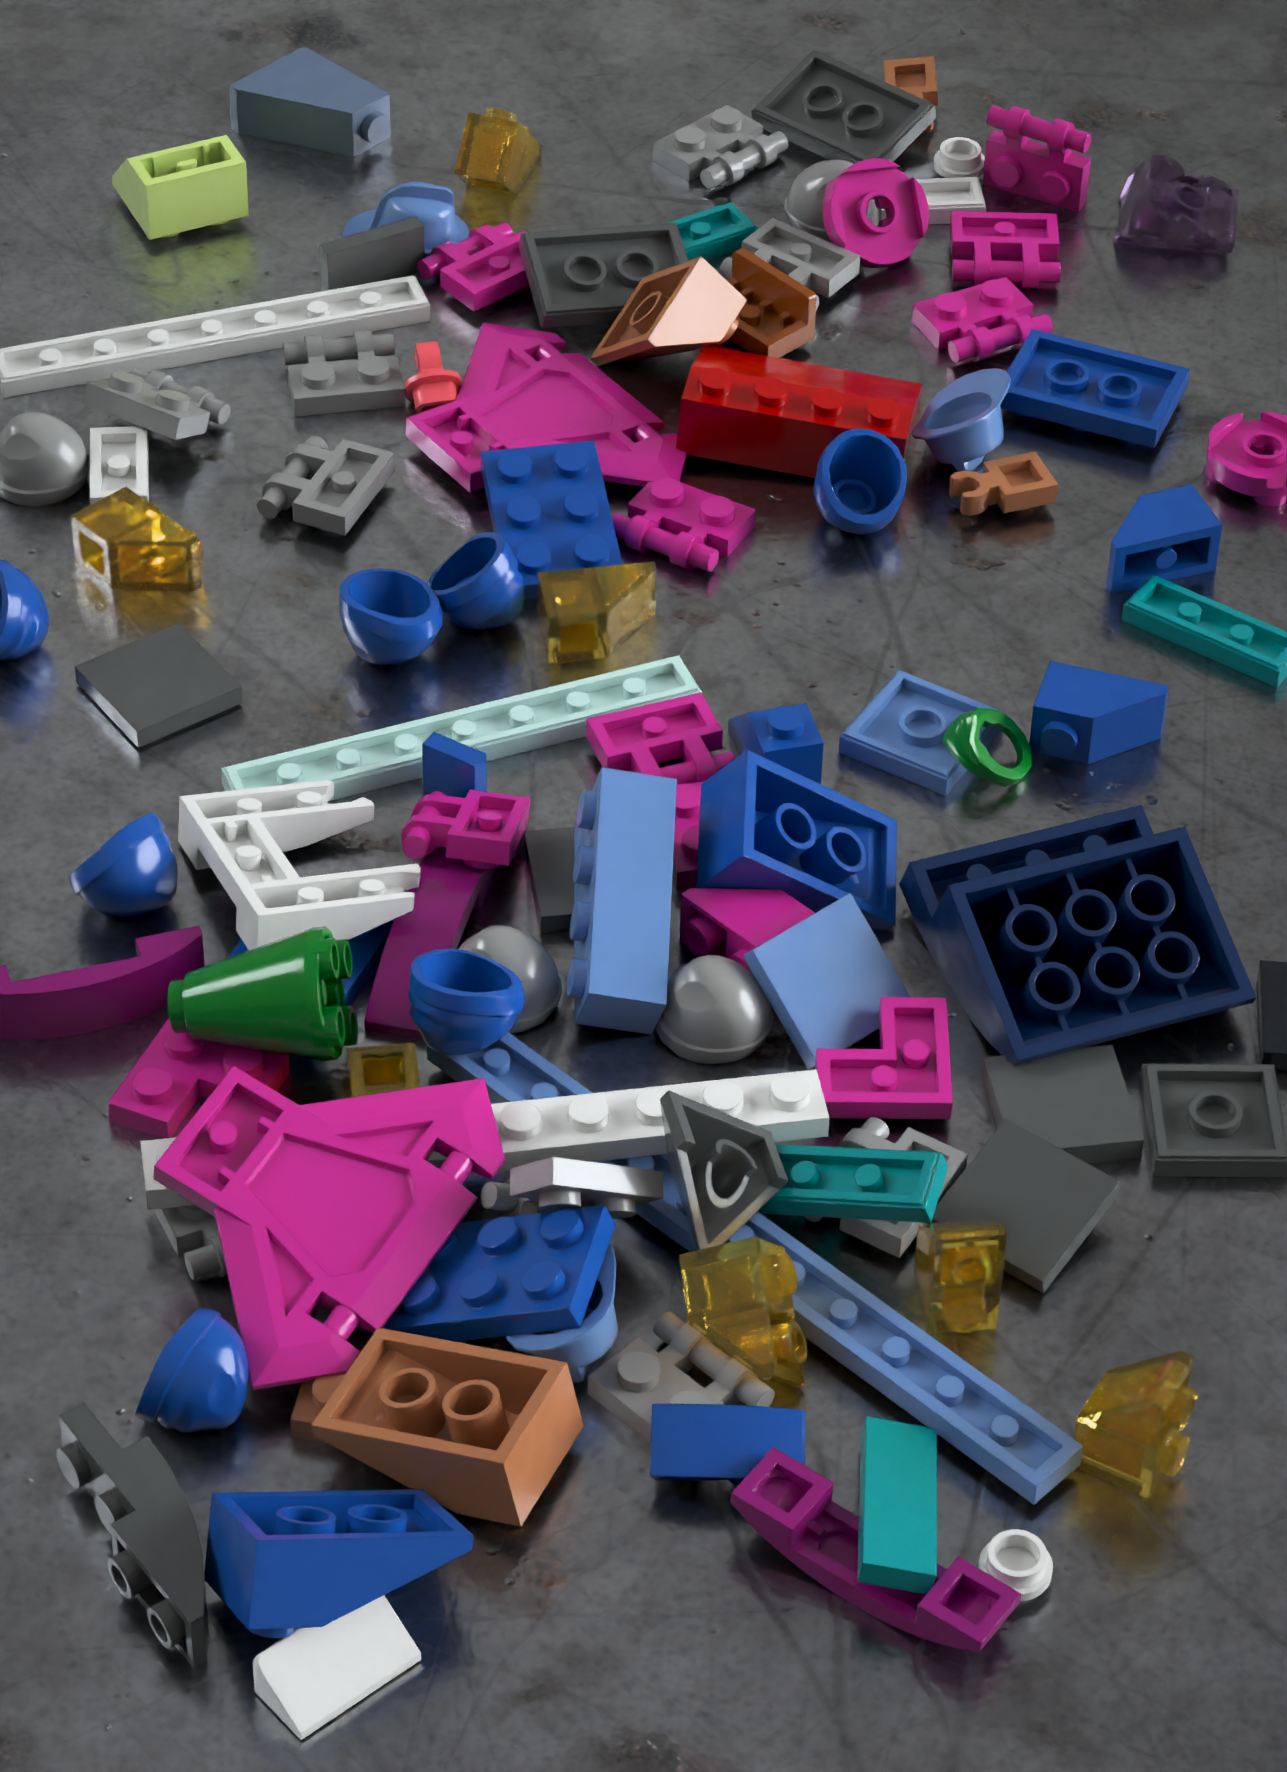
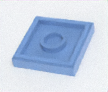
M898 670L840 735L838 753L947 796L968 771L951 756L943 743V736L951 722L958 716L978 708L998 709ZM981 726L979 741L987 748L1000 733V730L994 727L985 728Z
M851 893L742 955L808 1070L815 1067L816 1048L846 1049L879 1029L880 997H910Z

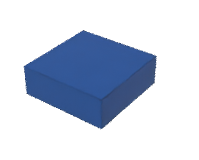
M433 732L423 742V791L428 793L439 791L447 796L466 798L469 790L487 792L486 753L436 732Z

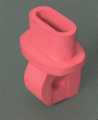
M437 341L415 343L416 353H414V361L417 374L406 381L405 397L409 401L414 402L416 413L418 414L456 401L462 385V379L459 373L455 371L443 370Z

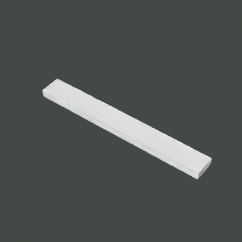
M411 275L0 348V390L3 398L86 384L89 381L110 378L112 372L129 373L134 368L150 372L152 370H163L283 348V343L304 341V336L321 334L322 340L352 336L353 331L371 330V332L424 323L431 321V309L416 276Z

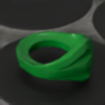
M978 708L974 711H968L952 721L943 736V743L951 756L977 777L1006 787L1018 784L1032 767L1031 747L1025 734L1010 717L998 710ZM981 726L985 728L994 727L1011 740L1017 754V763L1014 768H1006L998 764L989 755L986 747L979 741Z

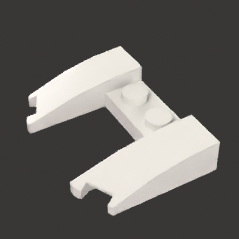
M330 780L179 796L178 842L196 870L211 868L237 907L236 932L248 950L312 927L326 926L332 932L335 940H348L413 911L415 893L404 891L419 887L421 867L417 863L299 877L283 852L308 846L373 821L374 804L371 800L361 797L351 802L329 804L327 802L334 796V782Z

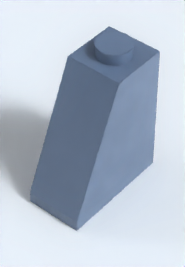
M305 46L229 85L231 130L238 134L353 158L391 137L390 93Z

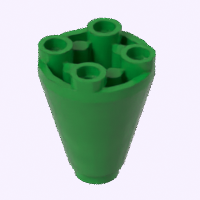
M326 926L312 927L190 971L185 974L184 979L170 981L168 987V1011L172 1029L176 1034L189 1033L190 1037L197 1040L320 1061L337 1060L342 1055L343 1046L356 1045L358 1040L356 1011L353 1005L345 1006L343 979H351L353 965L350 944L347 939L335 940L332 932Z

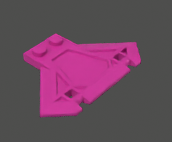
M483 323L457 400L406 418L405 437L469 493L485 488L480 467L481 452L594 440L603 481L642 487L648 482L653 483L662 478H672L680 481L687 457L686 452L676 449L677 434L658 433V431L663 429L664 422L582 354H562L560 351L566 348V341L552 332Z
M233 1066L154 1165L153 1179L215 1217L239 1332L247 1353L252 1390L313 1381L319 1377L335 1374H346L360 1354L357 1348L346 1341L357 1326L373 1333L377 1327H384L476 1202L477 1196L462 1185L471 1172L492 1180L504 1164L505 1157L484 1078L298 1105ZM434 1151L447 1158L440 1168L427 1162ZM319 1304L332 1311L323 1324L311 1317Z

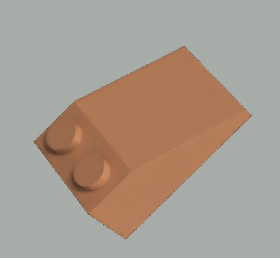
M377 1327L311 1424L315 1437L411 1489H423L440 1505L456 1514L519 1527L523 1525L584 1426L567 1362Z

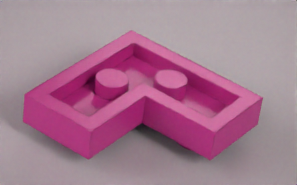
M880 997V1049L816 1048L815 1069L818 1073L829 1118L951 1119L953 1100L946 998Z
M168 1018L107 1102L109 1121L161 1139L171 1138L200 1097L208 1099L233 1066L277 1092L290 1073L289 1055L197 1040L190 1037L189 1033L176 1034L172 1029L170 1018Z

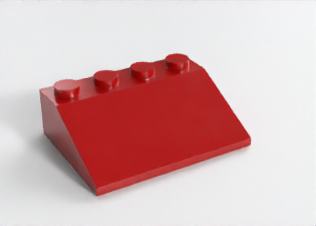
M708 345L702 349L690 368L681 399L676 449L686 452V455L815 478L818 460L825 448L839 434L847 430L860 428L871 429L885 435L898 447L905 462L922 384Z

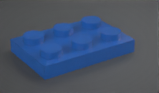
M1032 329L1007 371L1011 382L1000 407L1004 410L1016 412L1023 417H1035L1063 424L1074 430L1090 431L1121 439L1128 444L1155 448L1188 387L1190 369Z
M594 440L481 452L480 467L493 531L502 536L517 559V568L524 580V600L621 590L624 588V569Z
M605 1205L459 1223L383 1328L454 1342L580 1328L616 1224Z

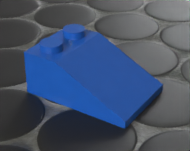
M749 750L743 752L701 784L696 888L780 889L815 913L851 893L871 928L889 930L896 925L897 820Z
M423 1489L212 1493L204 1576L206 1583L252 1633L269 1638H283L293 1635L295 1628L323 1627L466 1554L473 1548L474 1535Z

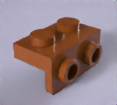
M745 248L733 252L732 277L727 279V281L747 301L736 317L739 324L729 340L749 353L780 358L813 340L815 336L817 301L815 292Z

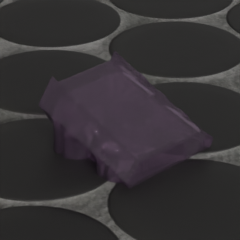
M1155 154L1150 157L1149 161L1144 160L1129 175L1118 200L1121 201L1117 234L1113 242L1222 254L1231 253L1235 246L1240 190L1231 188L1224 181L1211 175L1196 177L1187 174L1184 167L1178 161L1162 154Z

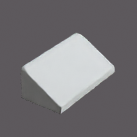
M385 1595L323 1627L298 1628L294 1631L293 1635L282 1638L259 1653L253 1660L254 1691L293 1733L302 1740L421 1660V1652Z

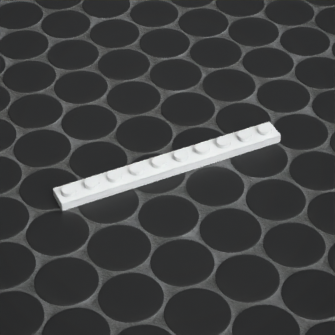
M816 1069L491 1104L505 1157L504 1164L498 1172L510 1171V1168L549 1157L597 1162L667 1154L660 1098L668 1090L770 1131L774 1142L828 1137L829 1114ZM177 1137L140 1141L147 1210L195 1205L153 1179L154 1165ZM434 1151L427 1162L440 1168L447 1158ZM471 1172L469 1175H477V1174L474 1173V1172Z

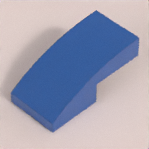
M652 1404L650 1477L656 1481L728 1480L733 1485H739L772 1447L805 1465L806 1411L802 1409L746 1405Z

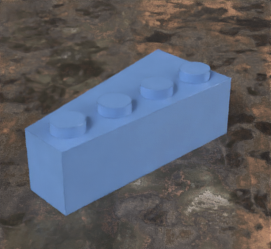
M601 767L592 790H582L574 830V907L570 922V939L574 940V958L569 966L566 984L567 997L575 998V1024L652 1035L667 1005L677 779Z

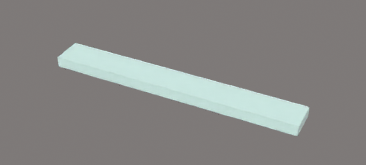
M678 655L221 768L222 785L225 791L330 780L334 782V796L329 800L332 801L423 778L422 744L433 732L486 753V762L586 737L587 718L702 693V691Z

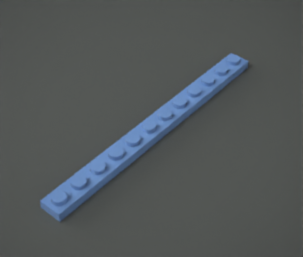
M509 1032L487 1048L465 1055H445L437 1053L427 1046V1060L457 1082L484 1078L491 1104L592 1093ZM668 1154L597 1161V1163L663 1171L664 1199L637 1205L636 1213L701 1260L669 1166ZM758 1211L704 1262L924 1425L936 1428L939 1436L1033 1505L1081 1465L1083 1445Z

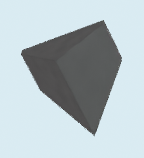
M668 1090L660 1098L668 1162L703 1264L788 1182V1178L770 1131Z

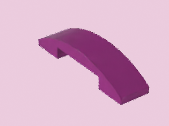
M434 849L419 865L421 867L419 887L405 891L415 893L413 911L393 920L373 983L364 1020L365 1031L424 1041L409 1013L411 1003L408 998L411 963L417 956L435 949H457L472 909L480 910L496 868L476 869L469 867L461 859L446 858V851Z
M200 926L135 938L137 957L15 982L10 981L6 965H1L0 1041L47 1040L92 1033L134 1021L168 1006V987L170 981L182 980L188 972L205 966L203 936Z
M775 1447L769 1450L731 1493V1504L746 1521L803 1572L866 1613L917 1637L957 1649L980 1652L1020 1603L1021 1593L959 1556L948 1569L937 1564V1576L934 1586L926 1595L857 1582L859 1517L831 1501L834 1482Z

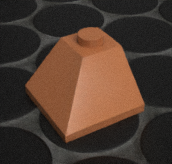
M702 256L645 276L639 282L590 360L595 365L601 366L689 352L712 344L716 346L721 345L737 329L739 321L736 317L747 299Z

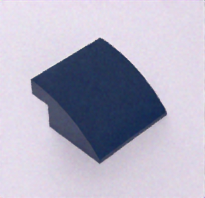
M1142 805L909 862L899 883L913 919L933 960L967 1016L986 1040L1001 1055H1005L1007 1060L1014 1066L1251 1004L1257 998L1186 828L1181 827L1154 834Z

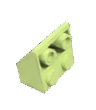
M227 135L127 158L112 175L114 188L149 240L170 238L178 235L180 232L209 225H223L229 220L249 216L246 161Z

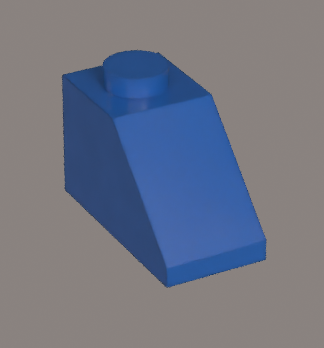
M1192 484L1144 494L1138 497L1111 541L1106 588L1110 594L1140 588L1152 575L1171 581L1216 571L1222 524Z
M1050 661L1033 705L1029 740L1031 753L1088 765L1159 740L1163 732L1169 685Z
M807 703L747 712L728 720V730L739 755L749 750L821 784L824 742Z

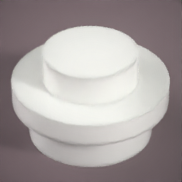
M954 137L941 143L940 150L934 155L933 167L944 178L979 177L984 172L985 157L981 153V146L976 141L964 137Z
M1011 1529L994 1536L983 1548L979 1557L978 1568L1021 1593L1020 1601H1027L1038 1597L1048 1588L1052 1579L1053 1562L1044 1543L1036 1535L1025 1530Z

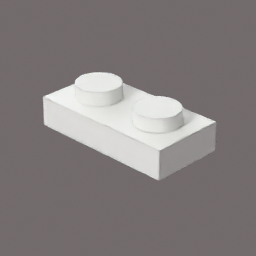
M141 426L90 428L91 516L111 515L125 517L133 514H149V457L146 428Z

